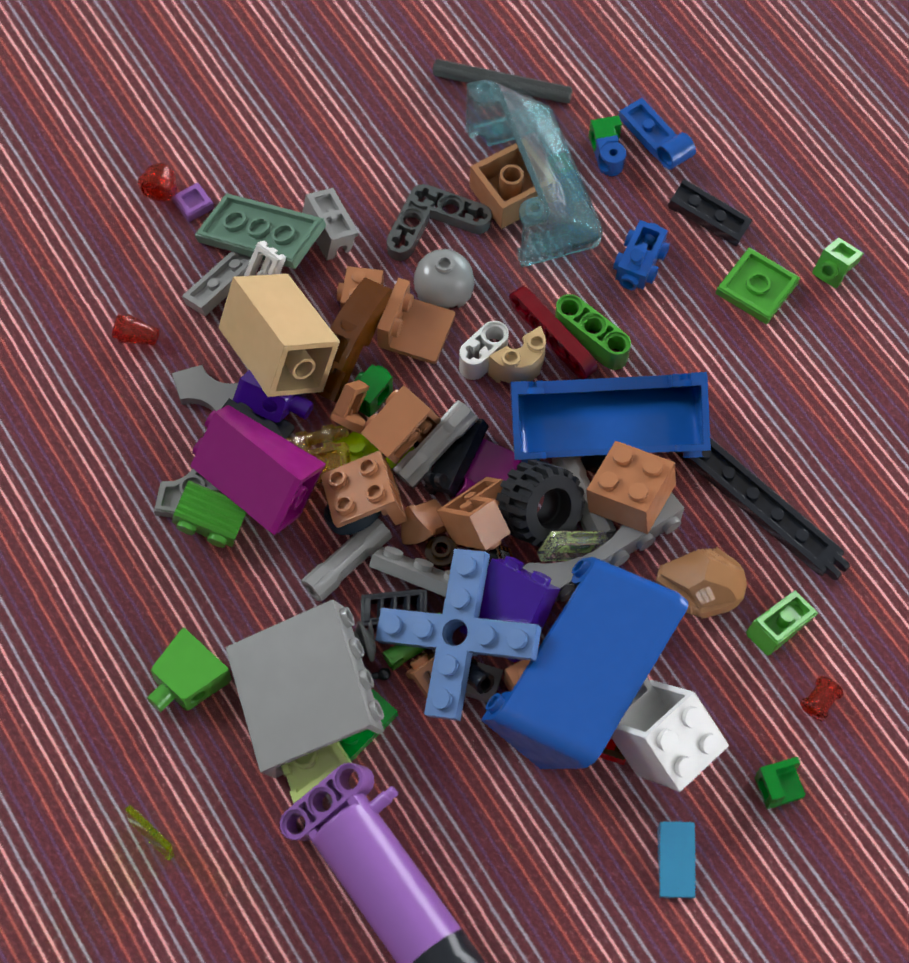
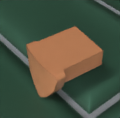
M361 380L345 384L330 419L349 430L361 434L365 429L366 421L358 414V411L370 386Z
M436 499L416 506L410 505L406 507L407 521L401 524L403 544H418L447 531L437 512L442 506Z

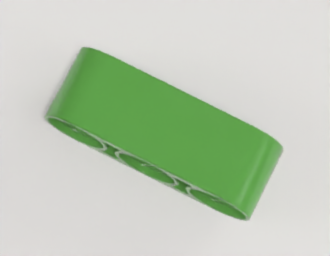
M567 294L558 299L555 317L598 362L608 369L618 370L623 368L628 362L631 347L630 337L578 296ZM564 313H572V314H574V315H571V316H570V315H566V314H564ZM590 330H591V331H595V332H597V333L592 334V333H589V332H587V331H590ZM610 349H618L621 352H614Z

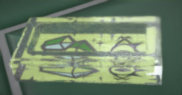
M551 531L538 549L537 554L541 561H569L598 549L609 539L605 531Z

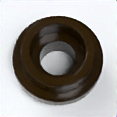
M447 536L433 537L425 547L426 559L436 567H447L452 564L454 549H457V545ZM438 547H445L447 552L439 554L435 550Z

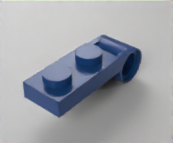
M643 98L638 99L619 111L621 122L666 169L671 170L695 156L696 147L691 137L684 132L677 135Z

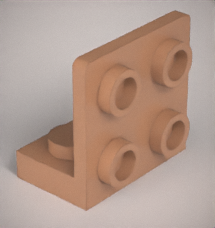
M398 278L377 326L378 347L436 364L455 319V311L414 299V295L410 294V281Z
M380 450L321 475L333 524L337 528L381 511L383 516L389 515L395 526L407 521L393 470Z

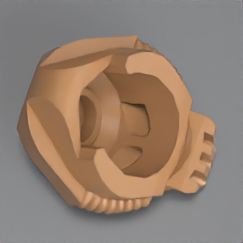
M718 547L716 549H698L660 565L656 577L658 584L677 591L689 602L686 610L687 614L701 617V619L726 613L736 608L744 599L747 588L742 566Z

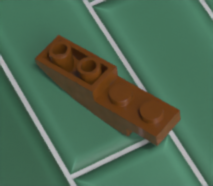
M364 278L355 288L330 327L340 343L323 392L315 393L334 402L338 401L345 384L349 381L363 346L369 347L393 289L368 278Z

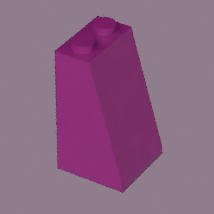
M230 405L218 411H212L204 425L207 428L204 437H201L193 448L192 454L195 456L190 466L265 529L276 535L301 516L326 463Z

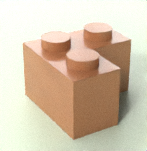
M403 385L400 390L397 389L388 396L386 405L378 414L375 413L368 418L364 425L365 429L361 434L387 458L397 464L417 441L421 443L432 432L441 419Z
M485 477L437 510L450 538L456 544L489 551L498 547L502 543L501 540L511 533L498 507L499 501L496 500L497 493L502 491L503 487L500 485L503 479Z

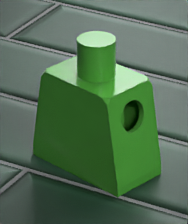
M183 627L152 666L151 673L153 679L159 686L147 697V700L159 712H162L173 700L184 710L188 711L232 680L229 668Z

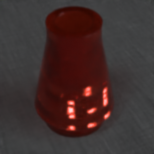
M127 313L125 316L118 314L114 323L112 338L118 339L119 343L156 346L160 328L153 327Z

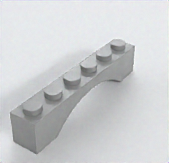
M671 492L648 534L622 525L611 539L598 549L582 557L565 562L547 564L529 562L523 569L531 573L538 571L549 576L552 579L550 583L561 589L555 602L558 600L564 602L570 599L577 588L572 583L573 574L571 571L580 559L595 557L619 567L628 560L629 554L635 550L643 551L654 543L655 537L663 532L669 534L677 529L681 524L684 506Z

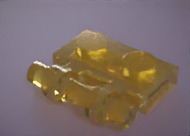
M330 424L323 426L322 430L311 433L302 431L296 433L295 437L286 439L326 463L321 475L351 462L348 444L346 442L337 443L338 439L348 437L349 435L348 429L342 425L334 426ZM323 443L324 447L310 450L311 445ZM321 475L316 484L322 483Z

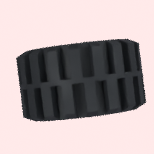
M528 460V463L522 462L517 465V470L511 469L507 474L509 478L507 481H502L500 485L503 487L502 491L497 493L496 498L499 501L498 507L511 532L509 535L542 548L544 543L551 539L549 538L550 535H553L551 532L575 533L578 528L576 524L583 517L581 509L585 508V501L582 500V496L585 493L584 489L579 487L581 482L578 477L573 476V473L569 470L541 460ZM544 495L542 507L537 513L539 501Z

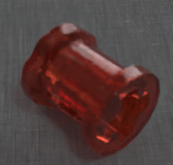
M819 676L815 681L816 687L809 697L801 700L800 705L803 711L810 717L819 721H825L828 717L827 711L835 700L842 698L844 691L832 679Z

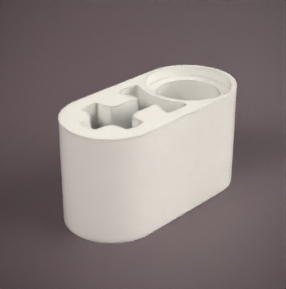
M500 321L487 322L461 346L459 371L463 377L470 380L483 377L488 372L489 356L508 346L509 330L504 323ZM497 339L499 342H491L489 340Z

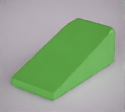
M794 590L755 619L746 631V635L765 655L769 656L815 618L818 612Z

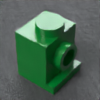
M371 364L366 372H360L354 380H361L370 386L359 409L361 413L368 417L375 414L393 392V377L389 371L380 365L375 366Z

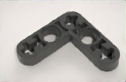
M426 184L417 185L411 190L387 237L388 255L398 261L410 258L430 218L471 233H485L491 227V210L482 203ZM424 196L428 197L423 202H419V199H423ZM453 204L459 210L456 213L449 214L444 212L443 207ZM464 210H467L468 213H465V218H463ZM478 216L483 217V219H480L478 222L473 220L476 219ZM414 217L420 223L415 227H408L404 224V221L407 218ZM403 235H405V245H402L400 249L395 248V245H399Z

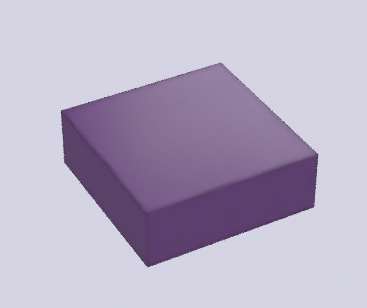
M199 183L173 195L174 203L188 222L214 209L212 200Z

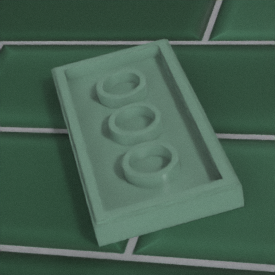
M226 193L196 232L195 237L199 243L250 257L253 255L257 242L264 240L268 243V248L274 247L277 250V255L283 254L287 257L283 266L296 269L325 229L326 223L324 218Z

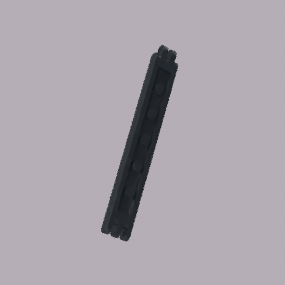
M710 438L711 450L702 451L703 457L683 458V452H675L818 575L823 576L826 573L833 580H838L842 576L840 570L846 572L850 568L848 561L842 557L844 551L712 438Z

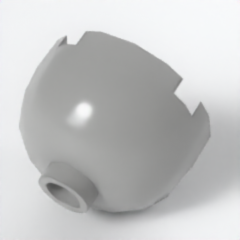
M438 249L428 253L420 260L414 274V289L418 294V299L446 309L457 305L458 308L464 306L471 298L474 289L472 266L464 256L453 250Z

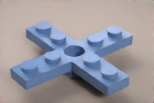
M454 549L442 614L381 608L375 641L384 644L436 650L424 715L428 717L461 721L472 656L487 655L536 661L542 627L537 624L479 618L490 555L485 551ZM466 625L468 630L466 639L460 645L454 646L452 642L453 633L458 627Z

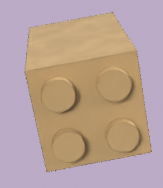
M289 274L233 277L218 328L247 369L252 372L267 397L323 392L340 341Z

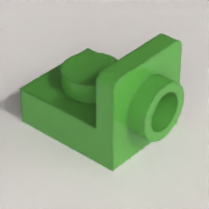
M837 238L823 250L812 273L832 287L837 288L840 286L846 273L859 263L864 253L841 238Z

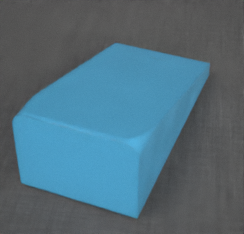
M660 822L657 828L659 898H695V823Z

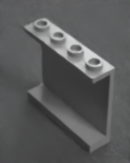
M333 599L225 647L260 773L277 778L284 775L281 768L282 765L363 730L369 729L377 734L384 732L381 720L384 719L383 710L379 702L374 700L371 690L374 687L373 678L368 669L364 668L361 658L364 656V649L359 639L354 636L352 626L355 625L354 617L348 607L342 606Z

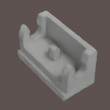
M334 188L306 194L302 213L324 218L326 223L325 229L316 240L325 259H334L337 249L341 246L348 253L352 249L354 239L358 236L359 232Z

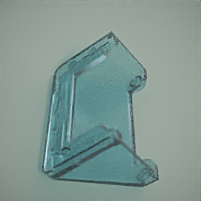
M479 80L468 83L465 128L469 138H474L475 135L482 136L486 139L488 146L515 140L538 194L537 197L525 200L519 209V217L523 228L521 247L517 249V258L521 267L598 246L602 239V225L550 106L491 80Z

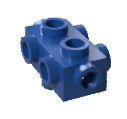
M642 220L639 221L635 230H629L624 242L626 250L624 254L621 252L617 254L613 264V269L617 270L615 279L619 280L622 287L628 290H635L636 288L643 290L647 282L653 284L659 267L655 266L658 259L664 261L670 246L669 243H666L668 230L661 228L655 223H647Z

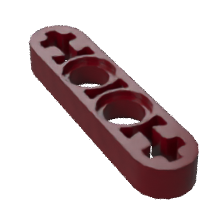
M521 286L509 295L510 303L515 311L533 330L541 326L545 334L546 344L577 377L587 379L597 372L598 366L594 357L526 286Z

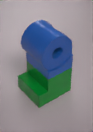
M619 115L595 119L590 122L588 136L598 167L607 176L619 175L623 171L626 149L619 143L622 127Z

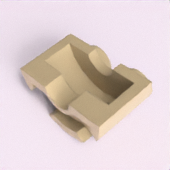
M541 326L522 336L524 342L522 347L512 349L505 346L490 355L488 375L498 383H500V380L506 383L533 381L540 374L544 363L546 339Z

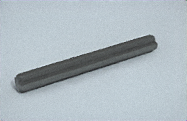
M436 59L433 65V75L562 103H570L573 88L571 86Z

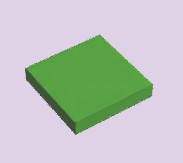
M749 247L718 286L716 295L767 325L797 286L800 277Z

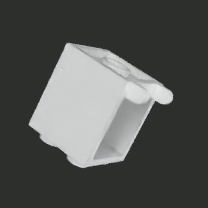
M648 678L644 681L611 737L637 776L679 792L729 746L695 692L648 680Z

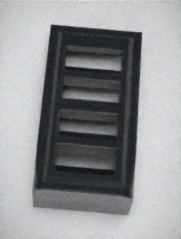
M405 590L361 595V622L365 628H368L371 619L373 628H378L381 608H384V604H390V609H397V604H404V610L410 611V605H417V612L427 613V590ZM371 604H377L376 618H370Z

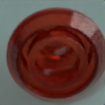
M164 163L150 165L137 181L142 194L155 201H168L178 192L176 175L171 167Z

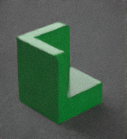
M798 757L759 768L755 781L766 809L801 800L805 797V791L796 771L801 764Z

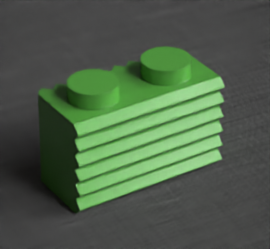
M188 481L173 514L172 523L176 524V528L185 534L194 535L197 532L207 537V541L217 547L224 548L225 545L233 547L247 513L226 495Z

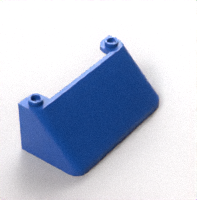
M707 372L658 376L510 382L514 460H521V463H528V460L540 461L543 458L607 455L615 441L648 453L683 452V458L703 457L702 451L711 450Z
M588 557L580 559L571 571L573 574L572 583L577 588L539 646L536 661L529 662L512 691L504 692L501 695L497 693L490 698L485 707L487 711L481 721L540 769H584L589 767L603 752L686 613L689 602L681 594L598 558Z

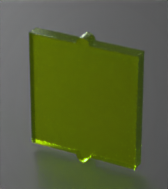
M129 805L125 809L128 821L170 861L174 857L172 844L134 807Z

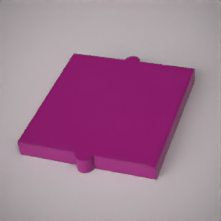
M483 438L465 476L476 484L485 477L507 481L509 478L507 474L511 469L517 470V465L521 463V460H514L513 451Z

